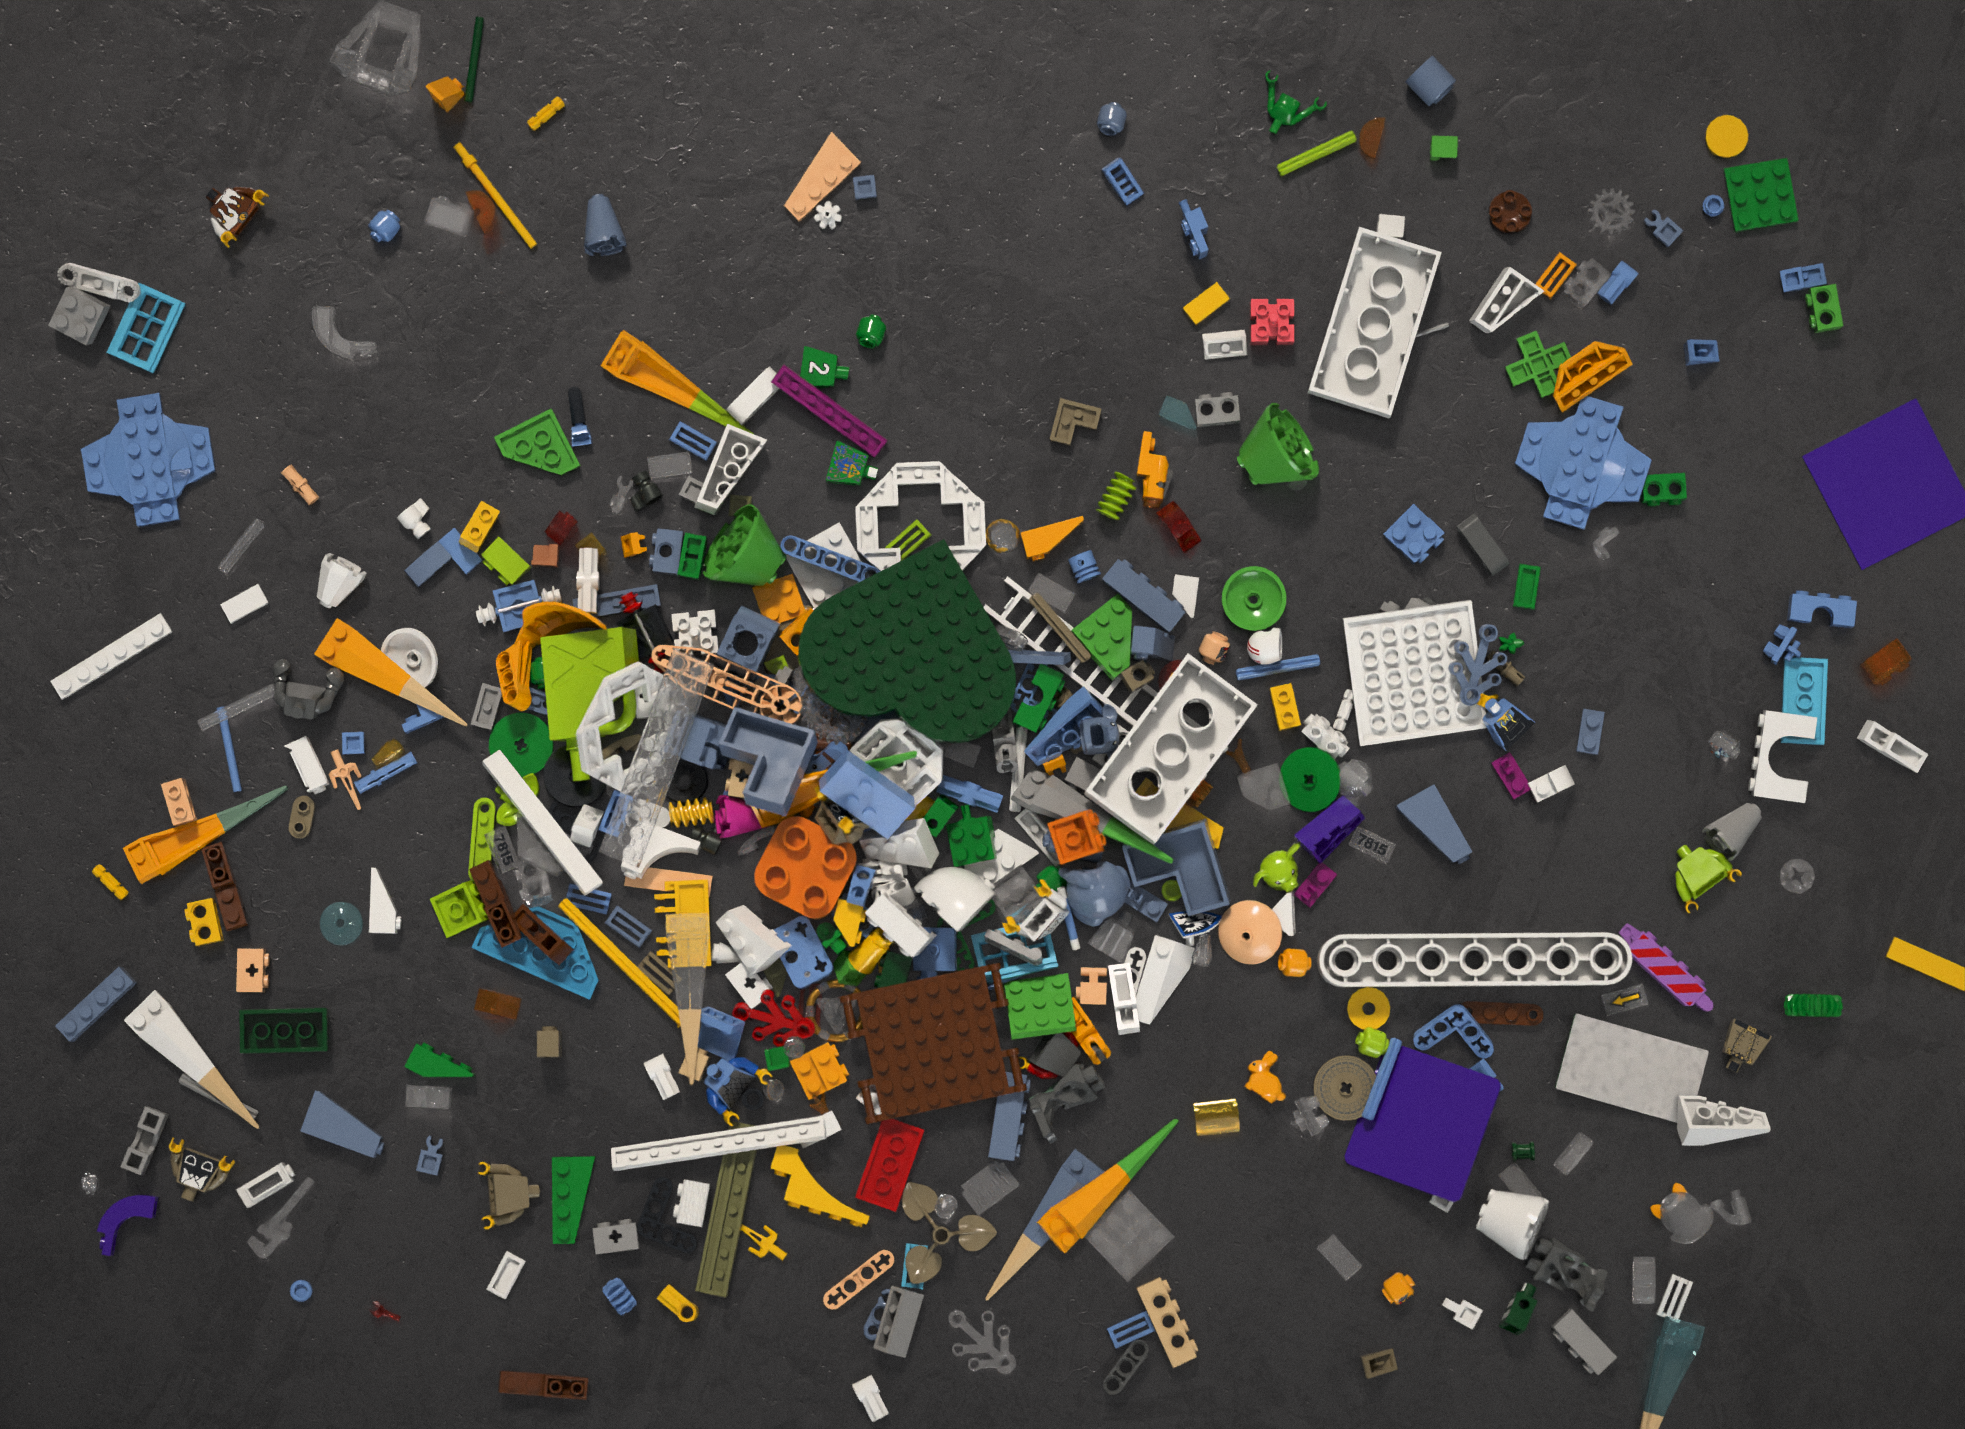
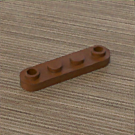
M1474 1001L1461 1003L1465 1008L1472 1010L1471 1015L1479 1024L1534 1026L1538 1025L1544 1016L1542 1008L1536 1004ZM1530 1011L1536 1012L1537 1016L1535 1019L1529 1017ZM1462 1012L1457 1013L1459 1019L1462 1018Z

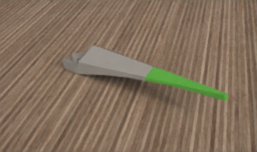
M1034 766L1012 794L1011 800L1027 810L1056 819L1092 809L1093 813L1095 812L1099 817L1100 823L1097 825L1099 834L1102 833L1107 837L1146 852L1165 862H1173L1170 856L1054 775L1049 776Z

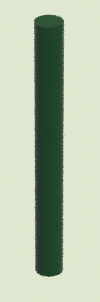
M475 17L464 97L466 102H473L484 22L482 17Z

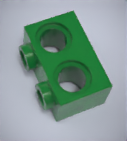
M1685 473L1647 475L1641 494V503H1647V506H1659L1660 502H1669V505L1682 504L1681 501L1687 499ZM1653 485L1657 487V496H1651L1648 493V486ZM1669 485H1677L1679 487V494H1671Z
M685 533L677 573L678 577L700 581L708 540L706 536Z

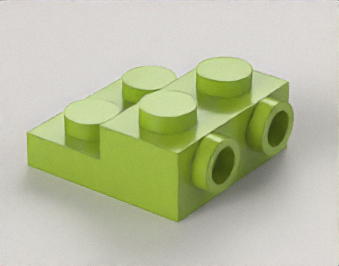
M472 880L463 882L430 898L446 938L489 920L484 909L486 908L485 904L482 903L477 886Z

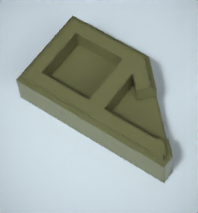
M779 957L768 969L763 970L777 998L781 995L788 973Z

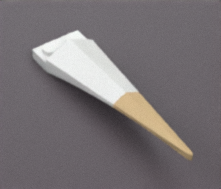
M154 990L124 1021L140 1038L252 1126L259 1129L257 1122L213 1065L172 1006Z

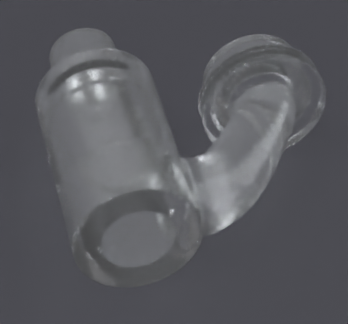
M1739 1189L1731 1191L1733 1200L1730 1202L1734 1215L1723 1209L1722 1206H1725V1203H1723L1722 1199L1709 1202V1209H1714L1716 1213L1731 1224L1740 1226L1752 1222L1746 1199L1741 1197Z

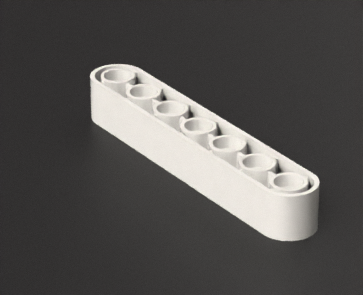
M1613 933L1342 934L1327 940L1321 946L1317 955V967L1320 975L1326 982L1336 987L1604 986L1622 980L1628 974L1632 965V953L1629 945L1624 939ZM1514 950L1521 951L1526 957V963L1521 969H1514L1509 964V955ZM1557 950H1562L1569 956V963L1564 969L1556 968L1552 963V955ZM1600 950H1606L1612 956V963L1606 969L1600 968L1595 962V956ZM1384 951H1389L1396 957V965L1391 970L1381 968L1378 963V958ZM1427 951H1433L1439 956V965L1434 970L1426 969L1422 964V956ZM1470 951L1479 952L1483 958L1481 967L1476 970L1470 969L1465 963V957ZM1339 952H1348L1352 956L1353 965L1350 969L1340 970L1336 966L1335 957Z

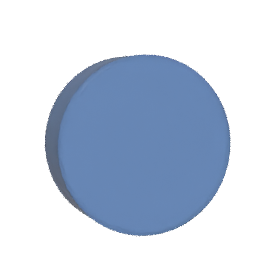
M306 1280L295 1281L290 1288L292 1298L299 1302L308 1300L313 1292L311 1284Z

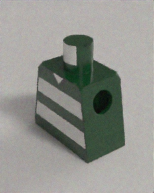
M1524 1283L1521 1292L1517 1291L1513 1294L1498 1327L1517 1336L1526 1330L1537 1304V1300L1533 1298L1537 1289L1535 1286ZM1519 1303L1523 1304L1524 1309L1519 1306Z

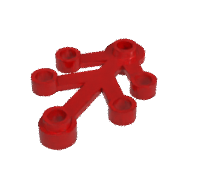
M768 989L762 992L760 1000L767 1005L772 1014L751 1009L744 1002L737 1003L732 1011L733 1017L746 1021L749 1017L771 1023L765 1027L757 1026L754 1028L752 1037L756 1041H762L765 1036L783 1027L790 1028L791 1030L786 1033L777 1032L774 1035L773 1043L778 1047L784 1046L785 1042L797 1036L803 1039L811 1037L815 1032L814 1022L809 1018L802 1017L794 1005L795 999L793 996L786 995L781 1002V1006L788 1010L793 1018L792 1020L785 1017L774 1001V993ZM764 995L770 996L771 999H766ZM785 1001H790L791 1005L786 1004ZM756 1032H761L762 1036L757 1035ZM777 1037L782 1038L783 1041H778Z

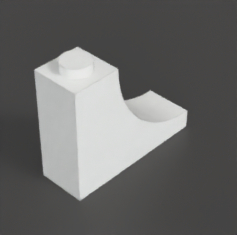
M640 819L621 864V871L631 879H636V877L642 879L650 865L663 856L681 852L698 855L701 842Z

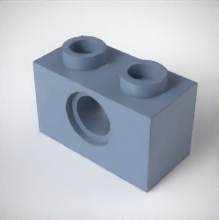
M657 528V534L653 533L652 546H655L654 555H650L649 567L653 568V573L678 576L684 539L683 531ZM665 546L672 549V554L669 557H662L660 555L661 549Z

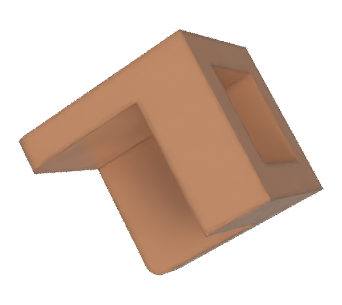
M558 544L534 545L531 565L533 567L558 568L560 546Z

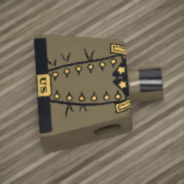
M1735 1018L1731 1019L1722 1050L1723 1053L1731 1056L1726 1068L1738 1073L1742 1062L1747 1065H1753L1772 1036Z

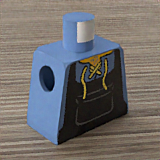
M1493 698L1485 704V708L1489 712L1482 720L1494 742L1505 751L1535 723L1530 717L1504 698L1499 702Z

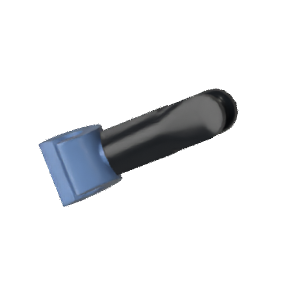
M573 386L568 390L572 425L575 426L571 427L572 447L592 444L590 430L587 425H584L586 421L582 394L578 387Z

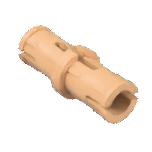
M292 464L281 472L293 486L292 489L298 492L309 506L319 499V496L309 486L308 480L303 478Z

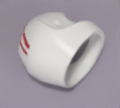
M1272 628L1268 632L1260 630L1249 638L1247 651L1253 661L1262 665L1281 661L1282 631L1280 628Z

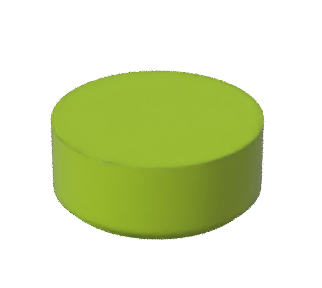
M1168 880L1163 884L1161 893L1166 900L1176 901L1180 899L1182 895L1176 880Z

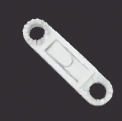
M73 263L64 264L57 272L58 279L64 285L74 286L80 290L109 298L132 302L141 293L139 284L134 280ZM65 269L73 271L74 277L72 280L65 277ZM129 285L133 288V296H128L125 293V286Z

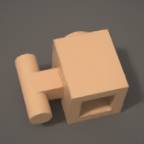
M1081 967V976H1089V982H1080V987H1076V1000H1080V1004L1106 1005L1107 983H1098V976L1107 977V968Z

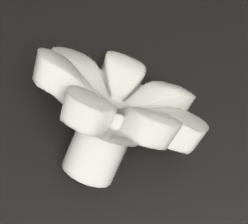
M827 201L825 202V207L822 205L816 207V211L819 214L814 215V220L821 221L819 224L820 228L825 229L829 225L830 229L836 228L835 221L840 222L842 220V216L837 214L840 211L838 205L832 207V203Z

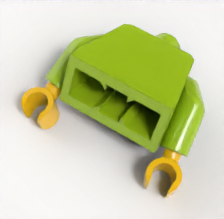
M1683 845L1676 852L1682 859L1676 864L1678 868L1675 873L1676 889L1682 901L1685 902L1684 908L1688 913H1690L1688 910L1690 904H1694L1697 910L1699 908L1698 904L1691 900L1692 897L1697 899L1726 876L1729 881L1736 882L1732 878L1733 872H1736L1738 876L1742 875L1740 870L1732 868L1733 865L1723 853L1711 849L1704 850L1702 847H1698L1692 852L1687 845Z

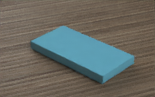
M1792 657L1790 662L1784 659L1782 712L1817 717L1815 739L1785 736L1781 738L1780 743L1824 745L1828 659Z

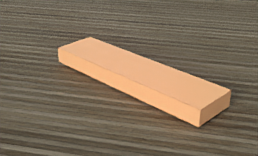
M649 867L642 879L638 877L631 879L625 876L624 886L665 891L664 881L708 880V897H710L713 876ZM668 890V891H665V892H673V893H675V890Z

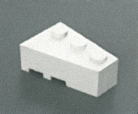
M1504 268L1469 322L1485 333L1493 332L1534 298L1542 294L1544 290L1513 268Z
M742 905L728 910L716 921V924L750 974L753 975L768 969L792 945L788 942H783L776 936L777 933L773 929L769 930L762 924L763 921Z

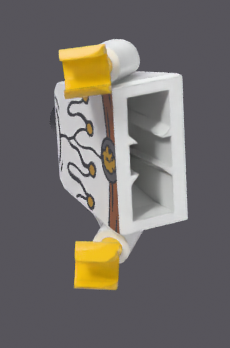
M1039 880L1042 886L1040 888L1034 886V889L1040 897L1046 896V898L1040 902L1022 924L1016 925L1013 917H1007L1008 923H1002L1005 932L1011 934L1016 931V934L1032 939L1034 942L1047 936L1069 914V910L1066 908L1067 901L1065 897L1050 889L1044 880Z

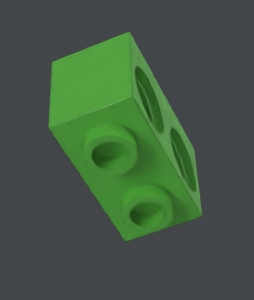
M1836 284L1810 288L1807 291L1808 294H1805L1806 306L1811 309V315H1809L1810 327L1814 328L1815 333L1842 328L1843 321ZM1818 293L1824 294L1826 296V303H1819L1816 295ZM1820 315H1828L1830 323L1823 324L1820 321Z

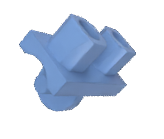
M1779 624L1773 635L1782 640L1781 645L1778 647L1769 641L1763 650V653L1771 658V663L1777 665L1785 650L1788 653L1784 659L1789 662L1793 656L1798 658L1801 656V652L1797 650L1801 644L1800 642L1795 640L1792 646L1789 645L1797 633L1796 628L1791 627L1789 629Z

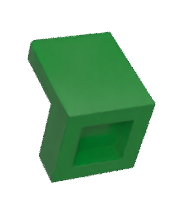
M786 1046L764 1050L768 1071L790 1067Z

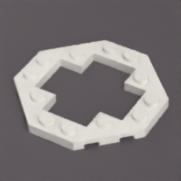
M940 461L896 463L855 507L857 551L879 571L900 562V548L879 549L877 507H898V485L940 484L941 505L963 504L964 545L948 546L963 571L986 546L984 501L968 489Z
M640 662L631 664L605 677L576 732L581 770L624 794H628L660 778L663 772L662 766L666 758H670L672 753L665 752L667 748L665 742L674 728L672 726L674 716L679 711H686L683 688L678 683ZM641 686L643 700L650 702L661 696L665 730L649 737L651 757L623 770L620 756L615 754L603 760L598 727L615 719L612 699Z

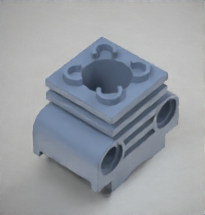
M741 605L731 621L718 649L717 656L760 673L781 623ZM751 631L758 639V647L753 654L743 656L737 650L736 641L740 634ZM716 658L714 664L724 669L728 663L719 658ZM733 664L729 668V671L745 678L747 670ZM751 672L748 680L755 682L758 675Z
M679 711L674 716L672 726H674L672 733L666 739L665 746L667 748L665 752L681 756L680 758L700 766L724 770L727 757L722 756L718 743L727 724L693 712Z

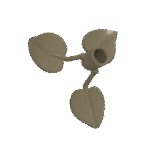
M908 1182L902 1194V1206L905 1214L914 1221L920 1220L925 1215L934 1228L932 1231L934 1243L929 1250L925 1246L918 1245L911 1248L906 1255L905 1265L912 1284L928 1281L939 1272L942 1258L938 1253L932 1251L938 1244L947 1243L951 1236L959 1235V1243L964 1249L978 1251L997 1235L993 1225L977 1215L962 1217L958 1222L960 1231L949 1232L947 1228L937 1226L928 1214L937 1207L938 1198L936 1193L926 1185Z

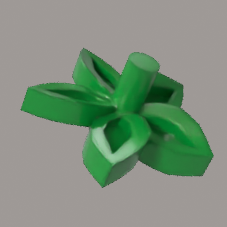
M1515 633L1510 634L1508 639L1499 637L1500 642L1503 644L1500 646L1499 652L1509 649L1511 654H1515L1516 648L1524 645V641L1516 639Z

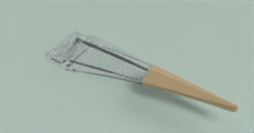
M709 913L665 914L666 940L689 1081L693 1085L709 943Z

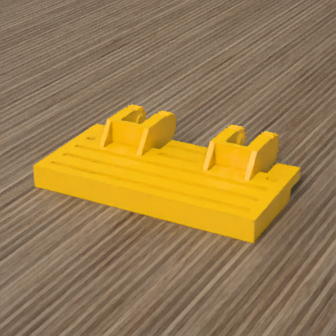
M708 880L664 881L665 891L675 890V893L654 894V899L675 898V907L660 906L655 908V913H676V915H666L667 934L676 933V937H656V942L677 941V950L657 951V956L677 955V958L668 959V968L711 966Z

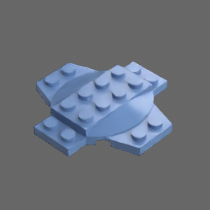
M160 393L117 400L120 420L111 433L81 449L88 492L121 496L134 506L136 525L138 527L180 520L177 498L182 494L184 487L216 471L209 428L175 423L163 414ZM189 447L192 468L170 472L169 465L175 453L182 448Z
M1586 396L1580 400L1575 415L1566 418L1562 422L1528 423L1515 465L1543 483L1549 495L1543 518L1585 530L1591 510L1599 507L1604 502H1639L1652 460L1624 441L1620 430L1617 428L1623 412V406Z

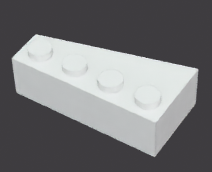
M727 424L694 507L714 515L765 446L767 439Z

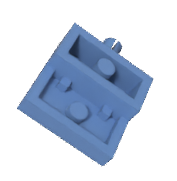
M1187 199L1179 202L1183 212L1181 227L1185 236L1189 235L1191 239L1189 246L1192 254L1202 259L1207 256L1209 250L1203 237L1204 234H1207L1208 225L1201 208L1191 210Z

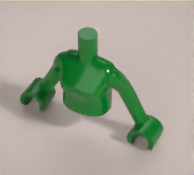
M1271 70L1266 73L1265 80L1268 83L1267 110L1274 119L1269 132L1276 135L1282 124L1287 126L1295 125L1316 110L1322 111L1326 108L1327 101L1324 106H1317L1316 102L1319 99L1317 97L1313 105L1295 116L1301 103L1284 93H1281L1274 105L1275 83L1277 82L1278 74L1274 80H1269L1268 75Z

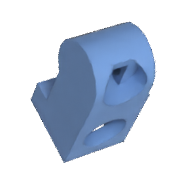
M860 865L856 866L850 883L847 903L864 907L874 882L875 869ZM866 873L869 879L859 877L858 874Z

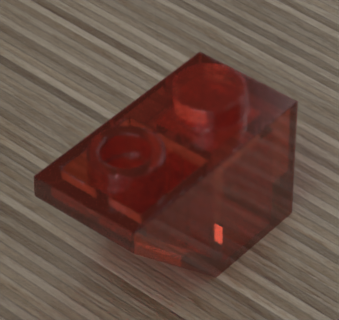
M1174 501L1156 513L1184 553L1202 541L1186 514Z
M559 511L545 530V534L563 548L579 530L576 525L578 521L567 511L565 514Z

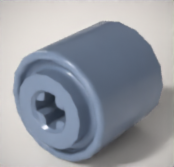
M1432 55L1405 82L1428 106H1431L1433 103L1437 104L1454 88L1453 84L1456 82V79Z

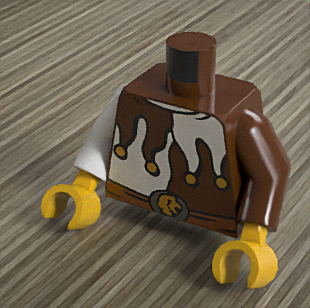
M248 187L226 188L223 194L215 188L208 192L206 198L214 204L210 209V212L213 214L211 216V223L215 233L226 247H230L228 245L229 240L234 239L237 241V237L260 209V205H265L261 200L264 196L269 197L267 193Z

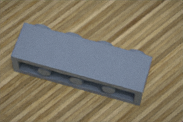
M1117 559L1102 578V582L1165 632L1170 633L1185 615V611H1183L1184 606L1175 599L1173 602L1166 597L1168 593L1161 587L1157 586L1154 588L1149 584L1151 580L1146 575L1135 573L1132 570L1134 566L1128 561Z
M118 967L57 1023L55 1027L69 1042H74L134 987L137 982L123 967Z
M1006 1072L1009 1087L1015 1086L1013 1073ZM1022 1074L1023 1083H1026L1027 1090L997 1097L988 1157L1014 1161L1015 1157H1019L1021 1144H1017L1018 1135L1022 1136L1024 1123H1021L1020 1119L1021 1114H1026L1027 1101H1023L1024 1092L1029 1093L1031 1081L1027 1080V1075Z

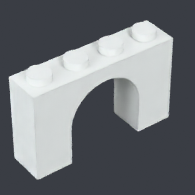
M1763 710V714H1759L1758 727H1761L1760 735H1756L1755 748H1758L1757 757L1753 756L1751 766L1755 770L1754 778H1750L1748 786L1751 795L1805 803L1808 782L1782 778L1775 774L1769 765L1768 754L1773 743L1785 736L1815 739L1817 717Z

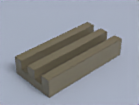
M652 951L637 966L668 995L683 980L682 977L671 968H668V965ZM652 957L657 963H659L664 969H666L672 976H674L677 979L676 982L674 983L671 979H669L663 972H661L656 966H654L649 961V959ZM647 964L653 971H655L660 977H662L668 984L671 985L670 989L664 986L643 966Z

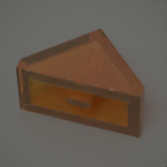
M479 988L474 1009L517 1019L521 998Z

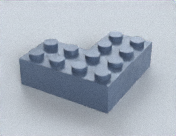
M734 707L718 744L722 756L754 765L742 792L746 805L786 816L818 741L814 730Z
M1206 819L1171 828L1162 833L1154 846L1173 859L1172 863L1165 862L1123 843L1122 849L1134 887L1176 875L1188 916L1230 905L1231 898Z

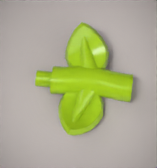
M533 773L527 774L522 779L537 797L539 794L538 780ZM498 785L494 791L501 795L500 799L505 803L497 811V823L503 826L515 825L520 821L522 815Z

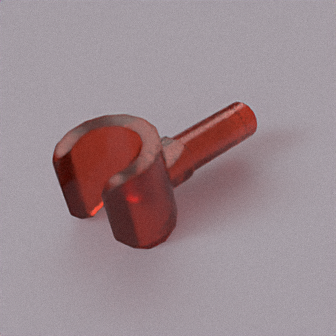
M378 1301L372 1302L375 1306L379 1307L377 1311L369 1309L375 1317L383 1315L397 1321L400 1320L399 1315L385 1310Z

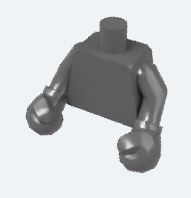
M280 659L275 662L272 669L275 684L274 700L281 708H284V715L292 716L296 719H315L320 713L326 712L331 708L335 694H338L339 689L342 687L345 676L340 669L331 668L326 672L327 685L325 688L286 682L287 676L290 673V663L285 659Z

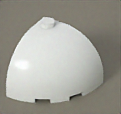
M944 867L934 870L924 876L914 887L918 893L922 894L921 897L930 906L932 905L934 908H937L938 914L956 931H962L996 894L993 890L995 885L987 878L983 881L973 872L958 867Z

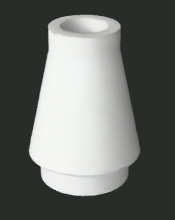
M720 942L719 944H713L711 961H716V963L742 962L733 947Z

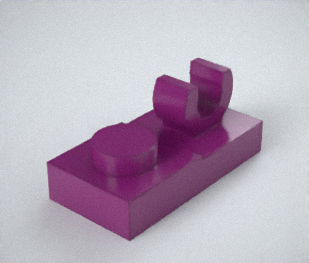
M1510 752L1491 763L1513 800L1530 790L1527 784L1529 783Z
M1323 862L1321 864L1318 863L1295 891L1294 896L1311 908L1337 874Z

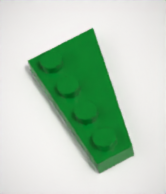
M596 1156L552 1157L553 1244H575Z

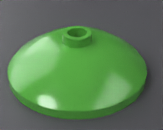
M1258 566L1245 567L1236 571L1227 580L1222 592V606L1226 616L1233 624L1244 630L1259 631L1269 628L1282 616L1286 606V591L1279 577L1272 571ZM1255 596L1257 603H1250L1249 598Z

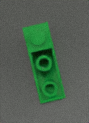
M425 1042L422 1045H415L404 1066L423 1077L475 1076L471 1072L472 1067L462 1062L460 1066L452 1062L454 1058L442 1052L440 1056L433 1052L434 1047Z

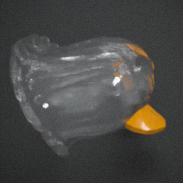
M1678 1183L1673 1185L1672 1193L1663 1199L1661 1205L1657 1204L1650 1207L1652 1213L1661 1219L1665 1228L1673 1233L1670 1239L1679 1244L1694 1243L1701 1239L1710 1230L1714 1219L1710 1206L1706 1203L1701 1206L1699 1201L1687 1193L1685 1188Z

